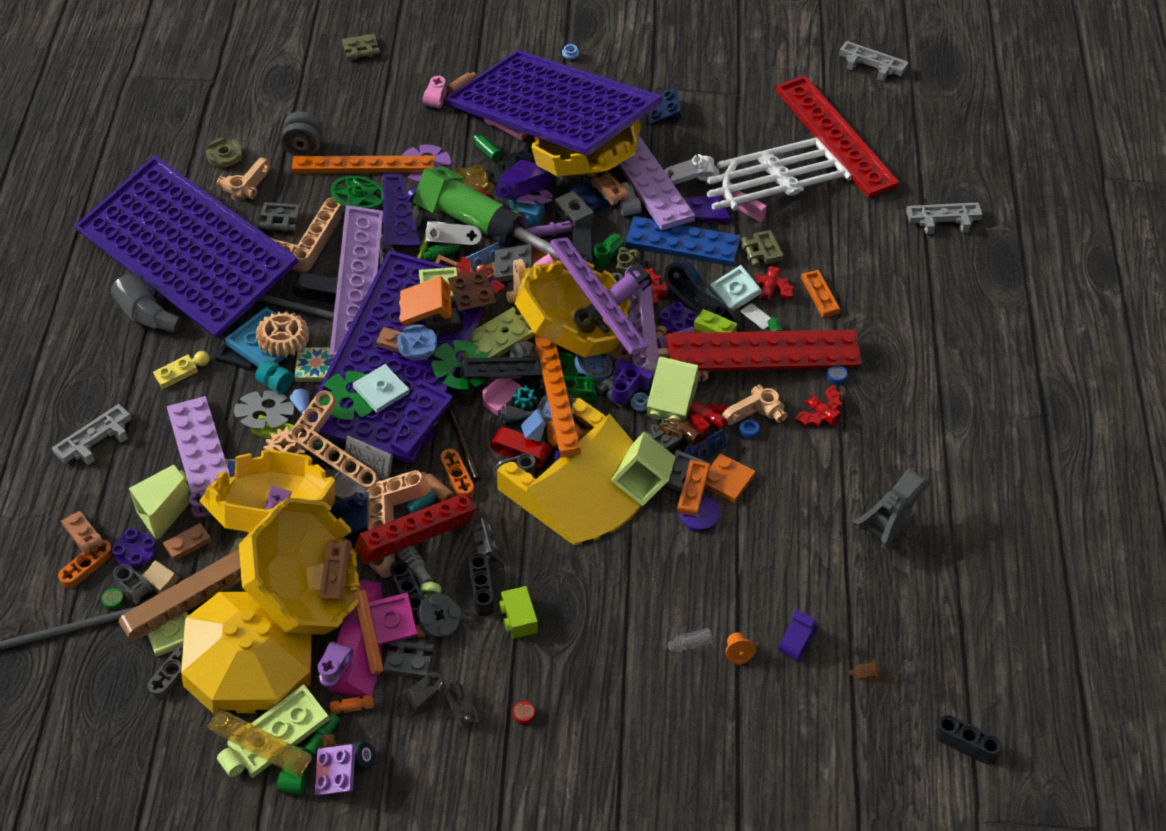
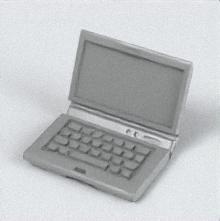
M347 436L345 452L373 470L378 476L379 481L389 479L393 455L356 438ZM349 465L347 468V472H354L357 468V465ZM339 471L334 476L335 496L341 499L350 497L356 492L364 494L368 491ZM368 475L364 478V484H370L373 481V475Z

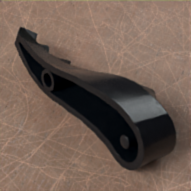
M674 262L666 267L664 278L667 285L686 304L696 311L701 312L705 309L737 323V332H744L736 314L709 290L690 262Z

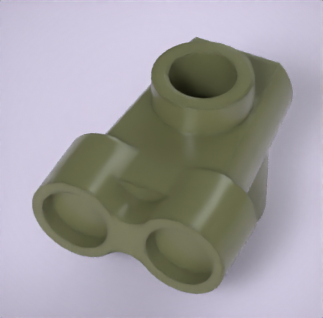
M620 247L616 255L617 265L615 271L625 275L626 270L638 261L640 252L635 249L628 250L625 247Z

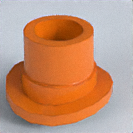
M733 633L727 639L726 657L732 664L740 665L746 663L754 656L756 651L753 641L746 639L742 633Z

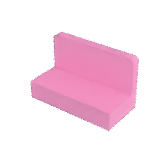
M496 379L482 392L483 406L498 416L500 415V408H504V404L511 405L515 402L512 400V394H516V388L521 389L524 387L513 381V379Z

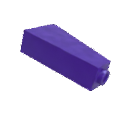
M521 159L498 178L496 196L515 200L552 185L553 174L537 166L536 163Z

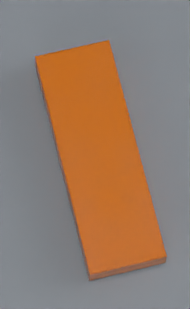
M815 270L801 274V280L822 318L840 314L841 309L820 271Z
M690 460L677 513L697 517L710 469L709 463Z

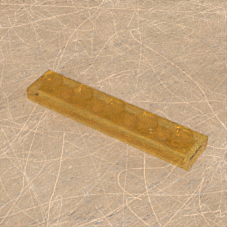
M221 708L218 709L206 726L209 731L298 777L301 776L312 759L309 753Z

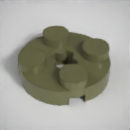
M226 138L212 141L208 145V150H206L208 162L219 170L241 162L242 148L238 141L234 139L226 141Z

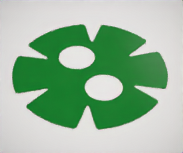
M454 340V350L448 343L442 344L433 354L443 360L432 361L434 374L437 378L448 374L443 383L449 387L468 389V380L456 378L452 374L453 368L460 367L461 363L456 359L457 352L465 351L469 354L470 358H488L484 351L473 355L478 346L464 340ZM485 379L469 381L476 387L483 383Z
M346 371L345 381L340 374H336L324 383V387L332 390L328 392L334 396L337 402L336 408L331 414L333 417L353 420L354 410H356L360 417L366 416L373 410L358 392L349 393L346 390L348 383L355 382L366 376V374ZM348 397L354 403L351 408L344 409L339 405L340 400ZM324 398L321 402V405H328L330 403V398Z

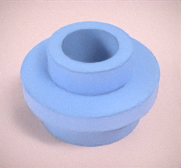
M568 44L562 50V55L564 58L572 60L579 56V50L575 45Z
M642 392L634 394L630 401L631 407L636 411L647 410L649 397Z

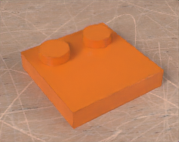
M720 453L710 466L705 489L735 503L754 478L755 471Z

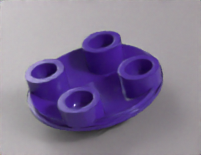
M680 302L672 303L671 306L665 307L659 314L661 326L666 327L667 331L673 333L694 327V321L697 318L696 313L684 307Z
M702 496L697 517L679 513V517L688 526L690 531L696 532L716 525L719 522L720 509L713 499Z
M133 528L127 529L125 534L115 541L112 548L115 560L119 564H126L131 566V568L148 563L156 551L154 539L149 534Z

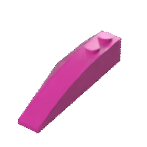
M360 580L359 584L361 587L359 590L367 592L369 602L382 599V583ZM355 606L345 616L337 639L338 644L354 650L352 661L345 669L339 682L327 688L330 693L363 698L366 695L373 696L379 674L374 675L370 672L357 608ZM381 645V646H379V650H380V655H381V659H382V645Z

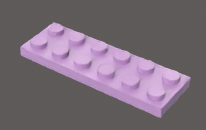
M206 396L167 406L191 494L196 491H204L214 480L217 481V474L219 472L225 471L229 474Z

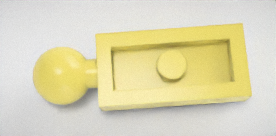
M199 351L193 359L186 355L154 371L153 374L161 388L165 389L197 373L196 366H206L210 361V357L207 352Z

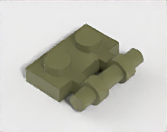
M375 34L342 39L347 60H359V58L367 56L371 58L374 55L380 54Z
M771 230L754 233L752 240H749L747 237L741 239L744 252H747V259L754 268L760 266L759 260L762 259L765 264L783 261V254ZM753 248H758L759 251L754 252Z

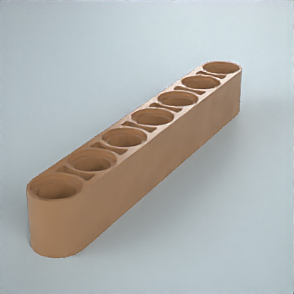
M239 549L123 614L119 619V624L127 637L132 641L138 640L210 599L218 592H222L241 581Z

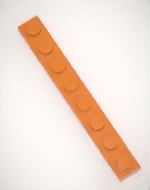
M293 156L292 173H423V170L426 168H435V156Z

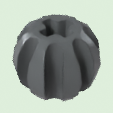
M522 341L515 343L509 354L510 357H538V350L533 343Z

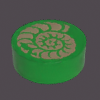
M117 588L106 590L101 597L103 606L108 610L119 609L125 601L122 591Z

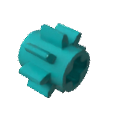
M526 385L521 389L517 387L516 394H512V400L515 401L514 407H519L523 410L532 409V403H536L537 397L533 396L534 389L530 390Z

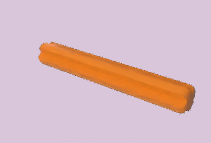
M358 590L354 593V599H358L356 608L370 672L374 675L380 674L384 671L367 592L365 590Z

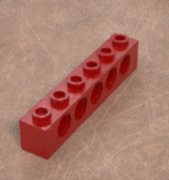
M462 493L360 533L355 550L366 565L470 523L476 508L468 496Z

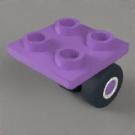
M359 741L354 744L345 743L335 747L318 749L315 795L321 796L353 791L354 767L357 769H367L374 762L375 753L372 745L367 741Z

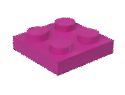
M408 593L369 602L378 646L418 636Z

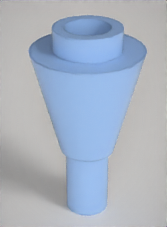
M296 389L291 394L290 400L301 414L304 413L310 404L309 392L303 389Z

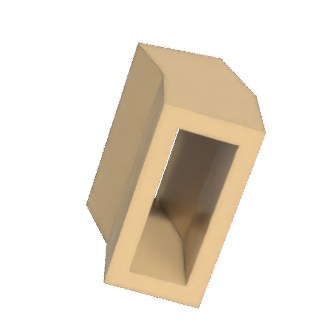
M156 560L142 575V577L150 582L154 592L157 594L174 586L179 579V576Z

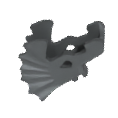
M910 467L894 488L870 511L853 521L856 524L854 528L858 531H869L881 539V547L886 550L890 543H893L894 538H898L900 532L906 530L913 521L916 513L907 514L914 506L921 492L926 491L931 483V479L919 475L914 471L913 467ZM892 512L893 514L891 515L890 519H887L886 516L888 515V513Z

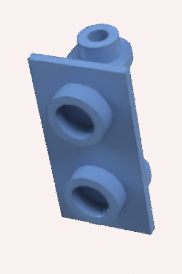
M499 243L489 245L487 248L466 256L465 258L472 263L471 268L476 271L479 265H487L495 261V250L500 249Z

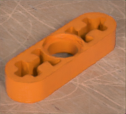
M454 449L444 450L441 453V464L456 496L465 493L470 499L474 495V485L458 452ZM447 458H451L453 460V465H451L450 460ZM460 471L463 474L460 477H454L452 473ZM462 483H463V485H464V487H465V489H466L467 491H464L463 489H461V484H462Z
M103 540L104 545L90 549L91 552L86 555L81 553L61 569L58 574L61 585L65 588H73L103 565L113 555L111 544ZM83 561H91L88 567L80 566Z

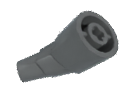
M127 274L114 282L111 287V294L131 322L136 321L149 328L160 329L174 334L178 331L181 318L166 312L158 305L142 275Z

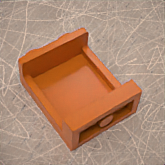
M442 276L400 291L399 304L401 315L399 319L401 324L408 327L414 325L416 321L438 313L444 319L452 317L451 286Z

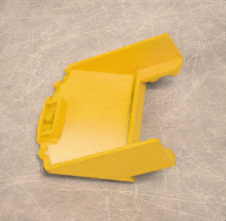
M580 398L572 404V412L581 424L587 428L593 427L579 441L581 454L559 458L537 479L517 466L515 462L505 463L497 469L498 490L574 546L581 545L582 541L600 539L601 535L609 531L610 533L614 532L628 522L642 506L611 482L612 477L634 442L610 414L605 416Z

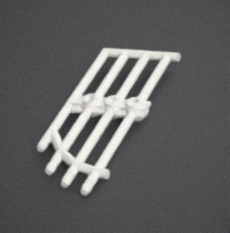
M816 137L718 162V168L728 167L726 172L709 177L707 183L714 184L723 181V186L708 191L707 196L715 197L716 195L724 194L727 200L713 203L712 209L717 210L730 206L735 211L740 203L783 192L792 196L804 191L803 187L832 179L845 177L850 181L852 175ZM813 145L819 149L783 159H778L774 156ZM824 155L828 159L827 161L791 170L784 167L785 165ZM753 160H758L761 163L760 165L735 171L738 164ZM835 166L838 170L800 181L793 177ZM765 170L771 174L730 185V179ZM774 181L780 185L734 198L731 193Z

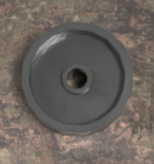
M307 112L291 113L286 117L281 136L283 148L294 156L314 155L318 152L323 132L321 121L313 114Z

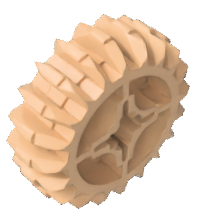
M287 311L284 314L278 312V314L274 315L271 313L270 317H264V321H260L256 330V339L260 349H263L264 353H269L271 357L276 355L279 358L281 355H284L287 358L289 354L294 356L295 352H301V349L306 347V342L309 339V328H307L305 320H302L301 316H296L295 313L288 314Z

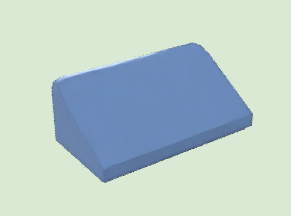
M536 409L522 423L521 428L526 439L541 441L545 421L540 410Z

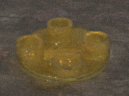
M481 165L457 168L454 171L464 177L463 184L475 190H481L488 182V176Z

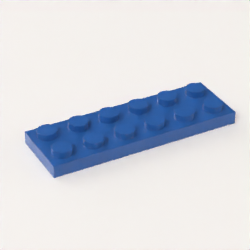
M634 216L625 241V247L734 266L741 235L686 225H678L661 231L655 220Z

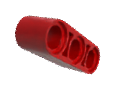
M505 427L499 429L490 444L495 452L509 458L525 453L533 455L536 468L543 467L552 451L550 445L546 442L526 439L524 434Z

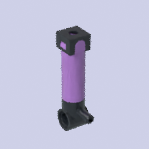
M638 262L627 270L628 274L607 290L618 306L640 288L644 291L653 283L650 275ZM592 303L586 308H580L575 312L574 321L583 333L594 331L596 326L604 334L610 331L608 325L602 320L603 317Z

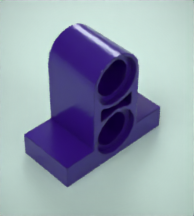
M618 358L615 362V376L617 377L612 383V400L616 404H625L639 387L649 391L653 383V373Z
M795 610L792 615L793 620L779 645L778 651L799 661L813 634L816 635L819 625L814 618Z

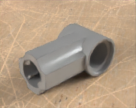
M628 182L622 183L621 185L629 194V199L625 201L620 200L622 216L641 214L640 199L636 198L633 185H630Z

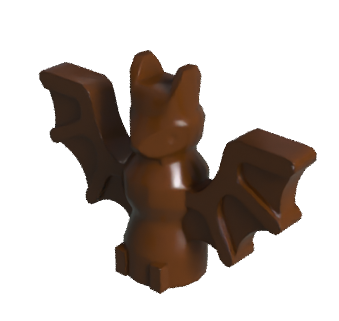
M676 418L666 419L665 423L659 424L657 430L665 432L668 436L673 435L680 440L682 438L687 439L690 446L697 444L703 438L701 431L693 428L694 422L690 421V419L685 420L684 423Z

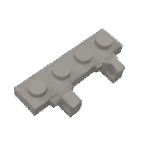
M846 41L839 51V55L846 57L848 62L846 69L853 70L857 63L876 67L879 71L877 79L884 81L888 74L902 76L908 67V61Z
M979 202L907 206L906 209L909 223H919L920 226H924L926 235L934 234V224L936 222L955 221V223H960L962 233L970 232L969 228L973 220L982 219Z
M117 404L52 447L53 453L64 463L73 458L76 460L81 458L83 462L89 465L95 461L93 454L90 452L91 446L106 436L111 437L114 435L121 443L128 439L124 430V424L132 420L131 415L122 406Z

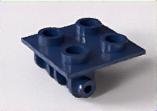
M675 87L659 94L662 96L663 102L647 113L650 125L668 117L674 122L680 120L681 107Z
M356 492L352 496L340 500L339 503L333 504L330 512L333 516L337 517V520L342 518L351 528V533L343 538L346 539L368 527L369 492L364 494Z

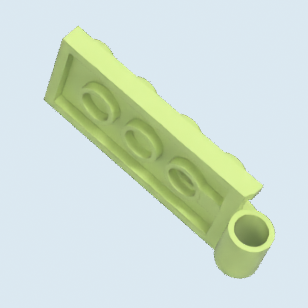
M512 307L475 329L470 342L477 345L478 348L473 355L484 351L488 358H498L510 351L515 343L527 341L534 337L535 333L523 315L517 316L515 314L516 309ZM465 352L463 358H470V356Z
M303 684L227 741L229 748L221 751L217 756V760L229 777L239 775L246 767L249 775L254 778L287 753L289 749H292L329 721L330 718ZM262 741H265V746L259 748L258 744Z

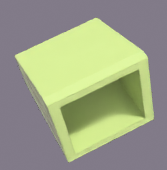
M659 356L647 403V416L654 420L676 418L684 423L688 418L689 408L692 405L698 386V365Z
M643 432L630 446L611 482L643 506L669 481L676 456L647 433Z
M175 465L129 488L137 514L156 540L162 537L190 504L189 494L191 491L185 483L188 481L182 470L178 471Z

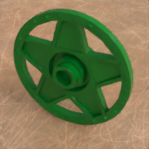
M346 176L337 179L331 186L333 199L344 207L349 205L376 209L383 204V188L371 179L360 176ZM343 182L346 183V186L337 187ZM377 191L380 192L381 199L374 195ZM339 196L347 198V202L339 198Z

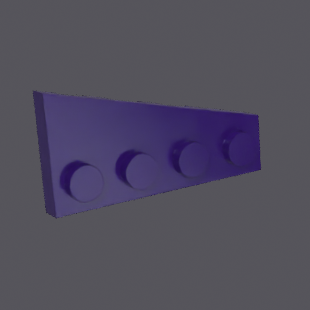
M383 174V244L390 245L391 247H420L421 244L417 235L402 174Z
M722 195L684 198L695 214V220H706V223H714V220L729 224L730 218L726 207L717 210L712 209L713 203L723 201Z
M421 379L417 382L415 392H413L410 398L411 401L403 414L404 417L401 423H399L390 443L391 449L406 457L412 453L453 401V396Z

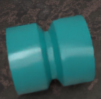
M267 359L258 367L255 378L257 382L277 394H283L291 386L293 373L284 367H280L274 361Z

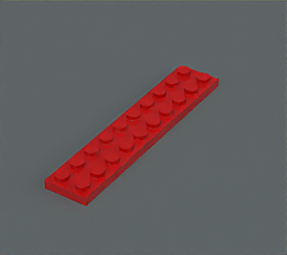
M805 75L776 85L775 91L811 133L852 175L851 179L868 199L899 187V181Z
M856 330L667 333L666 335L668 358L698 365V371L830 368L831 366L860 368L862 365Z

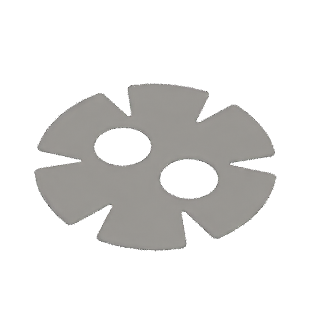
M256 391L240 398L241 401L248 405L235 404L234 414L236 417L247 416L240 421L246 426L264 429L265 422L267 421L269 426L274 428L288 421L287 418L280 414L293 415L294 406L292 402L281 403L288 398L283 394H277L274 391H264L261 398ZM271 399L276 402V405L272 408H265L262 406V402ZM256 411H264L267 416L264 419L257 420L253 418L252 414Z

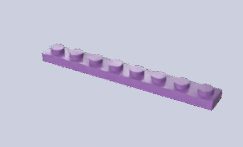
M568 238L553 239L550 243L551 248L628 353L631 355L645 352L648 345Z

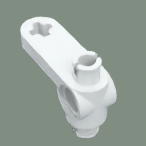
M698 154V157L695 155L691 160L670 166L664 170L667 176L671 177L670 180L674 185L694 178L707 182L709 177L719 175V169L714 165V159L711 156H701L700 154Z
M438 221L427 222L426 241L475 245L482 237L480 229L476 226L447 224ZM471 230H474V234H477V237L473 240H470V237L467 236V233H470Z

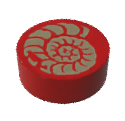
M521 701L513 707V719L518 724L527 725L534 720L535 708L530 702Z

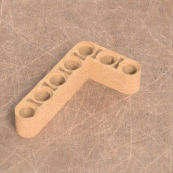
M333 197L328 198L298 245L272 239L299 260L292 270L307 272L312 268L342 219L341 205Z
M320 391L292 428L291 436L300 446L368 490L374 483L379 482L376 473L318 434L337 405L336 399L330 392ZM326 397H329L330 403L326 406H322V400ZM313 414L319 415L316 422H310V417ZM301 431L307 432L304 439H298V434ZM323 442L322 449L314 450L315 444ZM334 453H340V458L332 462L331 456ZM351 464H356V470L352 473H348V466ZM368 475H373V481L370 484H364V478Z
M411 471L382 480L368 488V530L393 521V506L423 497L429 493L431 486L419 471ZM395 553L373 561L369 565L380 577L387 578L391 576L390 566L395 562Z

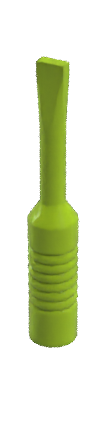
M426 234L419 248V259L422 258L430 241H426Z

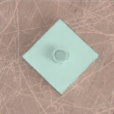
M742 265L710 284L717 297L732 311L762 293L760 287Z
M386 364L353 383V388L376 413L409 394V388Z

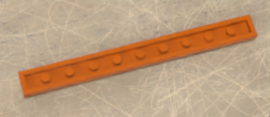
M534 334L560 457L581 454L556 344Z

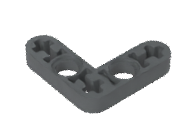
M180 644L148 682V689L153 698L161 699L167 696L182 678V664L180 662L183 657V644ZM170 667L179 668L175 674L170 675L167 673ZM161 685L163 686L162 689H161V688H157V689L155 690V686H158V687H160Z

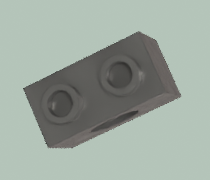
M574 191L555 199V213L564 222L570 221L572 231L573 227L593 226L594 212L592 208L588 207L583 199Z

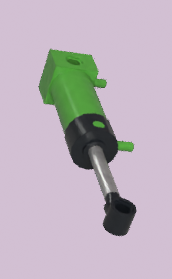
M445 167L426 168L423 170L413 203L432 213L444 212L466 225L476 226L480 229L481 233L507 248L513 247L521 240L561 261L551 248L549 242L525 230L528 224L524 214L463 184L464 177ZM579 253L585 261H590L588 256Z

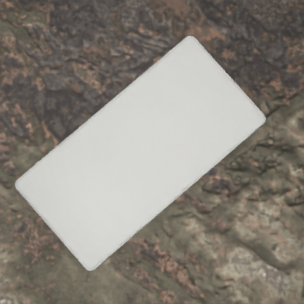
M752 303L740 311L763 330L768 327L767 321L770 317Z

